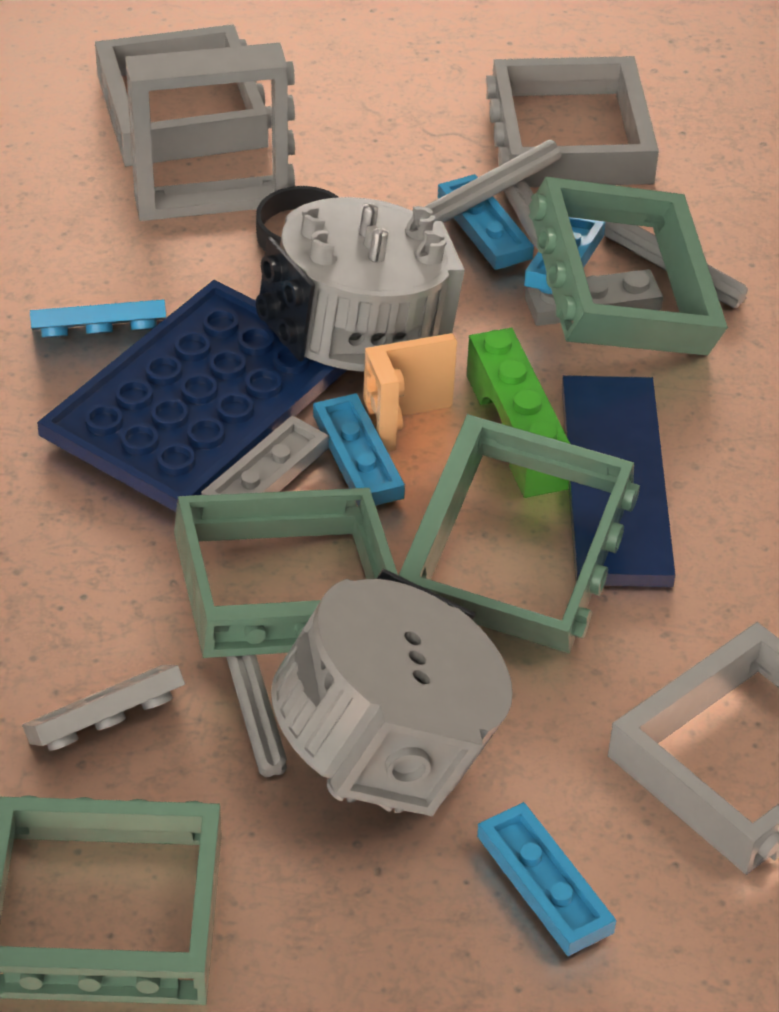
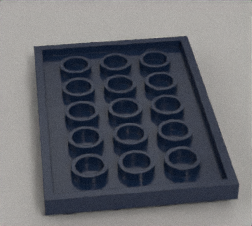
M212 280L37 422L38 433L45 440L176 512L178 496L201 495V492L289 417L298 415L347 370L328 366L305 356L304 361L299 362L293 353L281 343L279 337L266 322L260 319L256 310V300L216 280Z

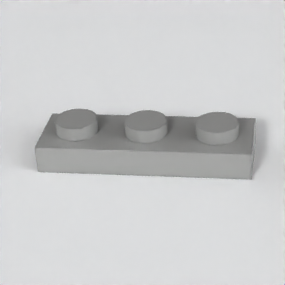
M650 269L586 277L592 300L595 304L651 310L662 309L663 295ZM526 286L525 300L536 326L561 323L560 319L556 317V304L553 294H546L537 288Z
M292 415L205 488L201 495L279 492L329 449V435Z
M161 665L22 724L29 744L38 746L47 744L49 751L56 750L77 741L79 738L76 732L95 724L96 730H101L126 719L124 711L142 704L143 709L146 710L173 699L170 691L185 685L178 665Z

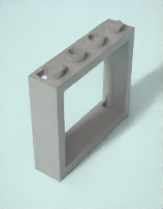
M234 24L95 41L97 75L125 167L133 166L128 95L122 76L127 75L125 57L246 46V40L239 39ZM257 81L237 83L246 110L151 122L153 163L267 148L268 128H272L271 106L265 107V92L262 83H257Z
M280 42L125 57L134 196L139 221L257 209L260 202L269 194L283 188L295 186L294 168L292 164H288V155H295L292 129L288 130V121L295 120L293 96L288 95V85H294L295 74L293 61L286 62ZM271 80L273 175L154 187L149 91Z
M634 56L494 59L493 75L486 76V98L490 99V122L494 123L495 147H499L498 166L534 148L522 147L513 96L616 94L628 144L557 146L561 151V158L525 180L529 187H540L545 177L608 185L655 184L659 149Z
M758 622L613 722L608 757L746 875L769 857L774 861L779 857V804L752 823L658 743L757 672L779 688V638Z

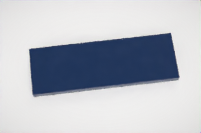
M563 375L564 428L570 444L634 462V484L640 485L639 495L633 511L625 510L620 524L624 525V533L619 549L616 553L608 552L603 565L608 567V575L604 586L674 587L676 575L653 377ZM569 481L575 581L577 582L611 493Z

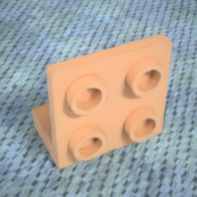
M450 333L365 348L363 406L387 452L396 450L397 431L403 429L402 416L449 408L453 405L457 340L454 334Z

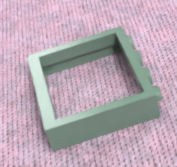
M545 177L537 192L531 196L532 201L529 204L530 214L528 216L534 224L537 235V248L542 253L547 272V284L551 287L556 304V317L560 319L565 341L708 356L728 326L685 194ZM569 217L653 227L679 312L593 303Z
M467 414L399 576L475 612L473 621L477 625L570 654L575 638L583 639L587 633L592 616V610L587 609L592 594L600 596L608 575V567L603 565L608 552L616 553L621 544L624 525L620 524L623 513L625 510L632 512L635 507L640 485L634 484V462ZM483 455L611 493L562 620L431 580Z
M370 488L178 496L174 536L203 658L288 653L321 600L214 606L199 542L352 534L366 579H376L383 568L398 575ZM355 500H360L359 506L356 505Z
M30 795L22 797L0 796V921L14 839L199 845L189 952L0 946V973H4L0 974V998L207 1005L222 837L220 804L202 803L199 801L154 802L144 799L123 801L94 800L88 797L62 799L38 798Z

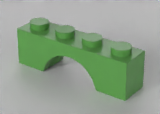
M513 328L469 335L466 376L479 404L494 403L503 425L570 444ZM509 463V468L523 498L564 491L569 488V480Z

